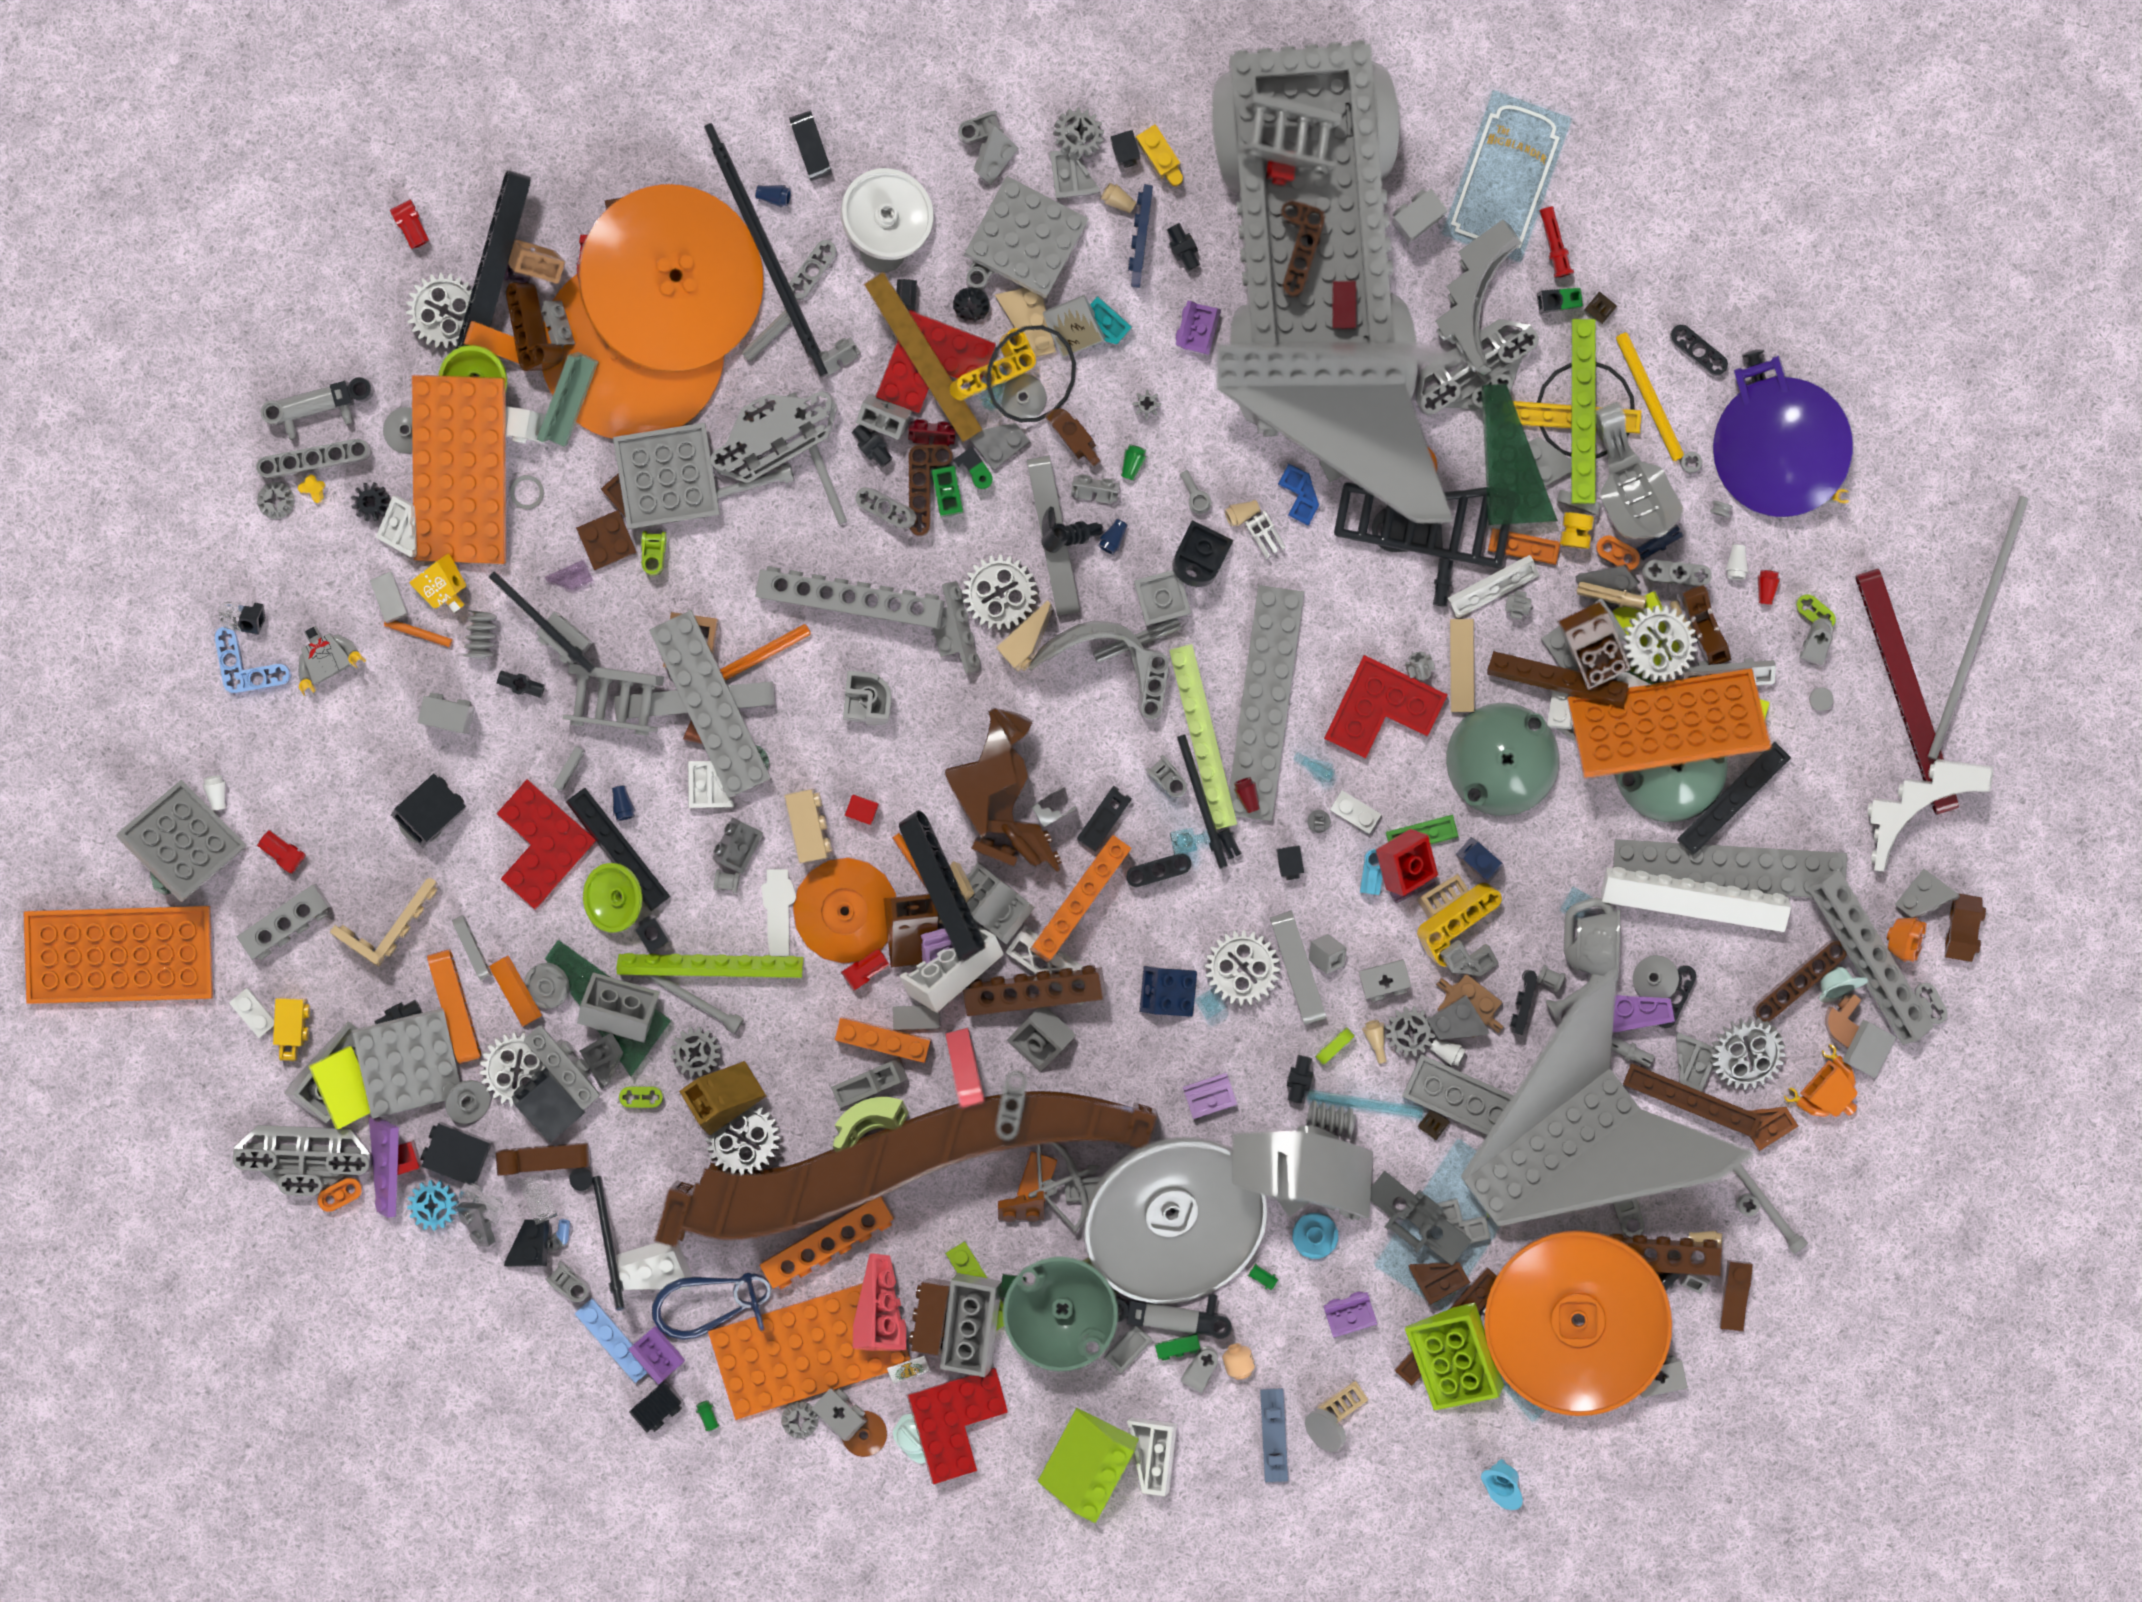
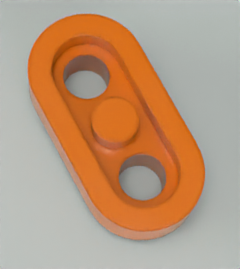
M1603 536L1596 543L1597 554L1615 566L1626 564L1632 570L1640 562V555L1636 549L1613 536ZM1605 543L1611 545L1612 549L1610 552L1604 551L1603 546ZM1625 555L1631 556L1632 561L1630 563L1624 562L1623 558Z
M349 1177L324 1189L318 1195L319 1207L324 1211L331 1212L356 1200L362 1194L363 1187L361 1182L356 1178ZM348 1185L355 1187L354 1193L347 1191ZM328 1195H332L334 1197V1202L332 1204L328 1203L326 1200Z

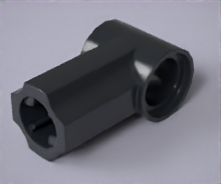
M897 279V294L908 310L916 311L917 280Z

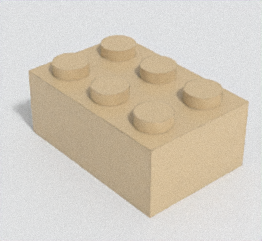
M815 789L785 795L799 863L829 857V852H832L830 838L825 839L824 829H827L825 815L820 816L819 807L822 806L820 792L815 793Z

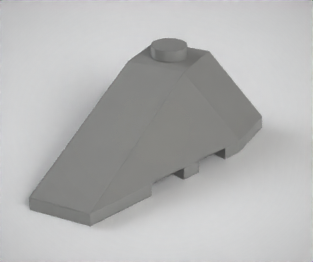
M349 1021L305 1066L284 1092L300 1107L325 1123L331 1117L308 1066L348 1046H352L358 1060L351 1031L358 1028Z

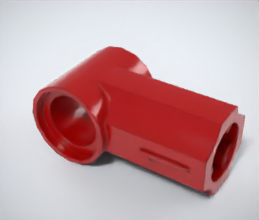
M410 199L390 209V212L397 226L402 229L411 249H415L430 240L419 220L420 215L415 210L416 207Z
M268 830L257 844L260 849L273 857L280 867L291 874L294 873L306 857L303 851H298L299 848L291 843L288 844L271 830Z
M877 949L861 961H856L844 969L841 974L852 990L855 991L890 964L881 950Z

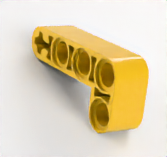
M1017 328L1011 329V330L1008 331L1006 334H1004L1003 336H1001V338H1000V340H999V344L1001 343V341H1002L1008 334H1010V333H1012V332H1014V331H1016V330H1018V329H1017ZM1024 332L1013 337L1016 341V346L1008 340L1001 348L1004 358L993 363L991 388L1023 375L1035 366L1036 357ZM1019 358L1024 359L1026 367L1020 364ZM988 365L964 374L952 382L950 385L952 397L956 400H964L988 390L986 384L981 382L979 377L981 374L987 381ZM999 366L1006 370V375L1000 372ZM968 383H970V387H969V388H967V389H962V388H961V386H964V385H967Z
M1480 883L1422 923L1417 930V936L1427 955L1440 966H1447L1442 956L1439 955L1440 952L1451 945L1450 940L1496 909L1502 901L1501 893L1488 883Z

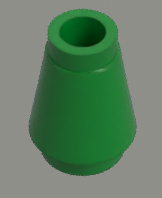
M1129 444L1124 452L1122 477L1134 480L1147 457L1145 455L1146 449Z

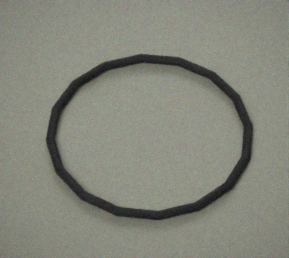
M1043 325L1024 326L1008 334L995 348L987 366L986 386L992 404L1003 416L1019 423L1038 422L1044 419L1047 413L1036 418H1019L1006 413L996 402L991 388V370L998 351L1010 338L1026 330H1044L1056 335L1067 347L1072 362L1071 381L1064 397L1053 409H1059L1065 403L1075 383L1076 360L1071 345L1058 331Z
M1595 362L1596 367L1608 370L1622 382L1630 398V409L1635 410L1634 396L1626 380L1610 366ZM1571 363L1555 370L1542 385L1537 403H1541L1549 383L1557 374L1571 368ZM1539 426L1550 445L1562 454L1571 457V452L1561 449L1549 438L1545 428ZM1607 450L1595 454V459L1606 455Z

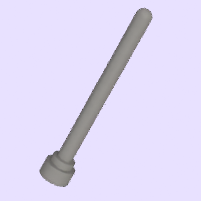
M790 463L781 465L779 469H776L777 472L760 476L750 483L739 482L716 489L717 499L776 481H780V483L795 481Z
M643 975L720 1020L727 1027L726 1030L733 1034L737 1032L744 1018L739 1015L724 1013L661 975Z
M1740 1164L1734 1169L1736 1174L1753 1196L1759 1200L1760 1205L1788 1239L1787 1243L1789 1244L1788 1248L1790 1251L1796 1254L1808 1244L1805 1238L1793 1232L1743 1166Z

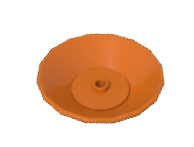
M849 857L828 860L811 870L797 889L796 900L793 905L796 930L805 945L823 959L843 964L861 961L877 949L882 950L888 942L884 898L896 897V892L886 875L869 862ZM842 907L849 909L848 915L841 914Z

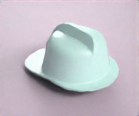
M1834 967L1820 981L1822 993L1819 1000L1824 1003L1838 1000L1851 991L1865 985L1868 979H1853L1847 969Z
M912 1414L903 1415L893 1430L894 1440L910 1459L916 1463H925Z

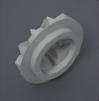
M271 482L264 485L258 493L257 505L260 512L268 518L281 519L292 511L294 495L287 485L280 482ZM274 492L277 497L285 498V500L278 502L277 510L274 504L266 502L273 498Z
M796 1401L789 1404L784 1409L781 1418V1424L785 1432L793 1438L803 1439L812 1435L818 1425V1415L811 1409L813 1406L804 1401ZM797 1410H799L801 1417L810 1418L803 1422L802 1430L798 1423H790V1421L796 1419Z

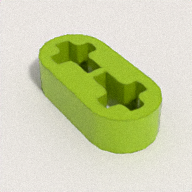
M1805 594L1797 599V611L1812 624L1820 618L1816 615L1819 612L1823 616L1828 614V620L1834 626L1836 622L1835 614L1817 598L1810 594ZM1810 599L1812 601L1810 605L1815 611L1812 612L1810 609L1803 610L1801 601Z
M1346 1027L1316 1054V1059L1324 1065L1349 1043L1355 1035Z
M628 1086L619 1093L620 1103L628 1108H654L660 1105L664 1098L661 1089L655 1086ZM628 1090H630L632 1095H640V1099H633L631 1103H628V1100L624 1099L623 1095H626ZM653 1090L655 1095H659V1099H656L655 1103H651L650 1099H643V1095H649Z

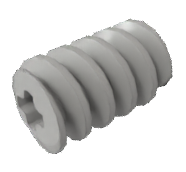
M468 610L474 613V616L467 618L473 625L466 627L472 634L465 636V639L471 641V643L464 645V648L470 650V653L463 654V656L481 659L493 656V652L487 650V648L494 646V643L488 641V639L495 637V634L489 632V630L496 628V625L491 623L490 620L497 619V616L489 612Z
M1313 1100L1309 1106L1306 1125L1309 1122L1311 1126L1319 1124L1323 1130L1329 1126L1330 1133L1332 1134L1338 1128L1339 1136H1342L1344 1131L1347 1130L1348 1137L1351 1138L1356 1114L1355 1116L1353 1115L1352 1108H1349L1344 1113L1343 1106H1340L1335 1111L1334 1104H1331L1326 1110L1325 1102H1322L1317 1108V1103Z

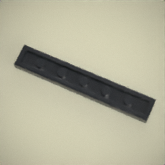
M1774 742L1771 745V749L1766 750L1676 840L1694 856L1791 757Z
M585 787L566 801L567 805L613 863L624 865L633 872L641 887L642 901L650 911H653L671 897Z

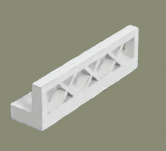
M1025 925L1006 951L1008 955L1035 974L1040 971H1050V973H1053V971L1063 968H1072L1073 971L1082 970L1081 968L1083 967L1059 949L1050 962L1047 963L1048 968L1040 969L1035 966L1034 957L1039 956L1029 949L1039 935ZM1019 940L1028 946L1029 954L1020 955L1013 950ZM1074 980V984L1081 983L1083 986H1085L1083 981ZM1051 983L1058 990H1062V986L1059 983Z

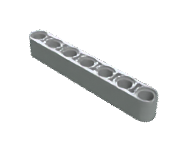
M1050 455L1027 459L1041 535L1042 520L1050 506L1054 507L1055 523L1063 524ZM1063 545L1056 553H1050L1044 549L1057 617L1080 612L1068 547Z
M773 682L728 685L738 708L775 705ZM678 690L652 693L649 716L688 713ZM642 694L629 695L628 719L639 718ZM614 696L616 720L620 696Z

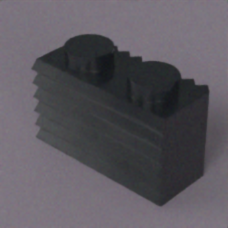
M665 1379L630 1409L629 1413L646 1433L651 1429L653 1432H656L665 1424L662 1420L667 1415L673 1417L682 1409L680 1404L684 1400Z

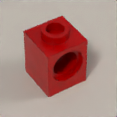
M1268 160L1265 179L1272 180V184L1286 186V183L1294 180L1296 166Z

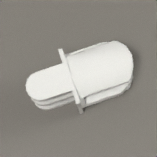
M1264 510L1262 515L1258 517L1255 515L1252 521H1245V524L1267 560L1270 558V555L1259 538L1260 536L1264 537L1273 554L1278 550L1267 532H1272L1282 550L1286 546ZM1265 520H1267L1268 524L1270 525L1266 529H1264L1261 525V523ZM1258 525L1261 532L1255 535L1252 528Z

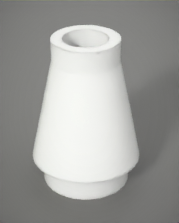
M1732 545L1725 570L1727 578L1733 580L1746 579V574H1748L1746 546Z
M222 775L204 778L202 786L212 810L226 808L225 780H223Z
M1435 1038L1430 1048L1431 1051L1435 1052L1451 1066L1453 1064L1459 1066L1466 1052L1462 1045L1439 1040L1438 1038Z

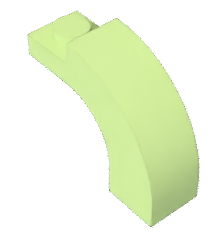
M875 1097L861 1101L849 1108L835 1124L839 1133L833 1142L835 1152L855 1145L862 1135L872 1129L887 1128L894 1130L901 1127L909 1114L903 1100L892 1097Z

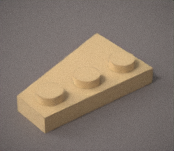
M1026 288L995 295L1015 328L1020 329L1024 326L1037 325L1048 327L1043 316V311H1046L1042 296ZM1044 330L1024 331L1035 357L1056 353L1051 333Z

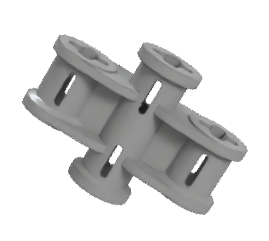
M1651 560L1645 563L1642 568L1644 578L1653 582L1680 583L1686 586L1698 587L1703 584L1707 585L1712 578L1711 570L1707 566ZM1653 564H1655L1656 569H1659V573L1655 574L1654 577L1652 572H1648V568L1653 567ZM1677 569L1681 576L1677 577L1676 574H1673V570ZM1702 570L1705 579L1698 582L1699 579L1695 577V573Z

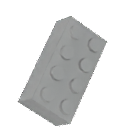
M957 1273L951 1279L940 1369L985 1377L991 1371L1002 1281Z

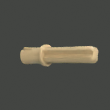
M1580 582L1577 587V594L1598 600L1602 598L1603 601L1620 605V608L1625 606L1641 611L1645 609L1646 596L1628 593L1627 590L1622 592L1585 582Z

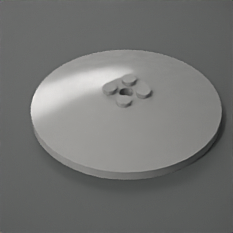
M1185 1137L1158 1141L1144 1146L1120 1160L1096 1186L1087 1205L1084 1217L1083 1231L1086 1250L1094 1268L1103 1275L1113 1289L1125 1296L1143 1302L1159 1304L1189 1301L1220 1288L1247 1265L1259 1247L1264 1234L1267 1220V1202L1265 1195L1233 1184V1150L1231 1148L1202 1138ZM1168 1209H1177L1172 1215H1166Z

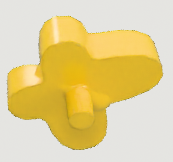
M313 474L308 475L305 481L301 482L297 487L301 493H310L315 503H319L324 498L323 489L325 488V483L317 481Z

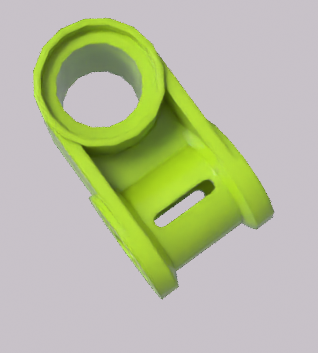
M642 532L641 565L648 575L657 576L664 569L667 542L666 532H662V534ZM651 559H657L659 562L658 568L654 571L647 569V562Z

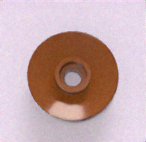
M864 1411V1417L867 1419V1422L849 1441L842 1439L846 1449L856 1456H872L878 1453L886 1443L887 1427L883 1419L871 1411ZM861 1431H866L868 1433V1437L866 1439H862L860 1437L859 1433Z

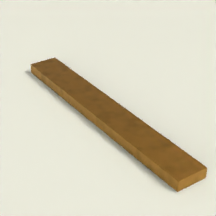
M881 272L864 283L865 288L961 440L964 442L982 431V427L965 400H956L950 394V385L953 381L885 273Z

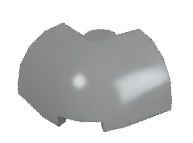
M847 671L843 720L866 722V725H883L888 723L891 707V688H889L887 682L877 674Z

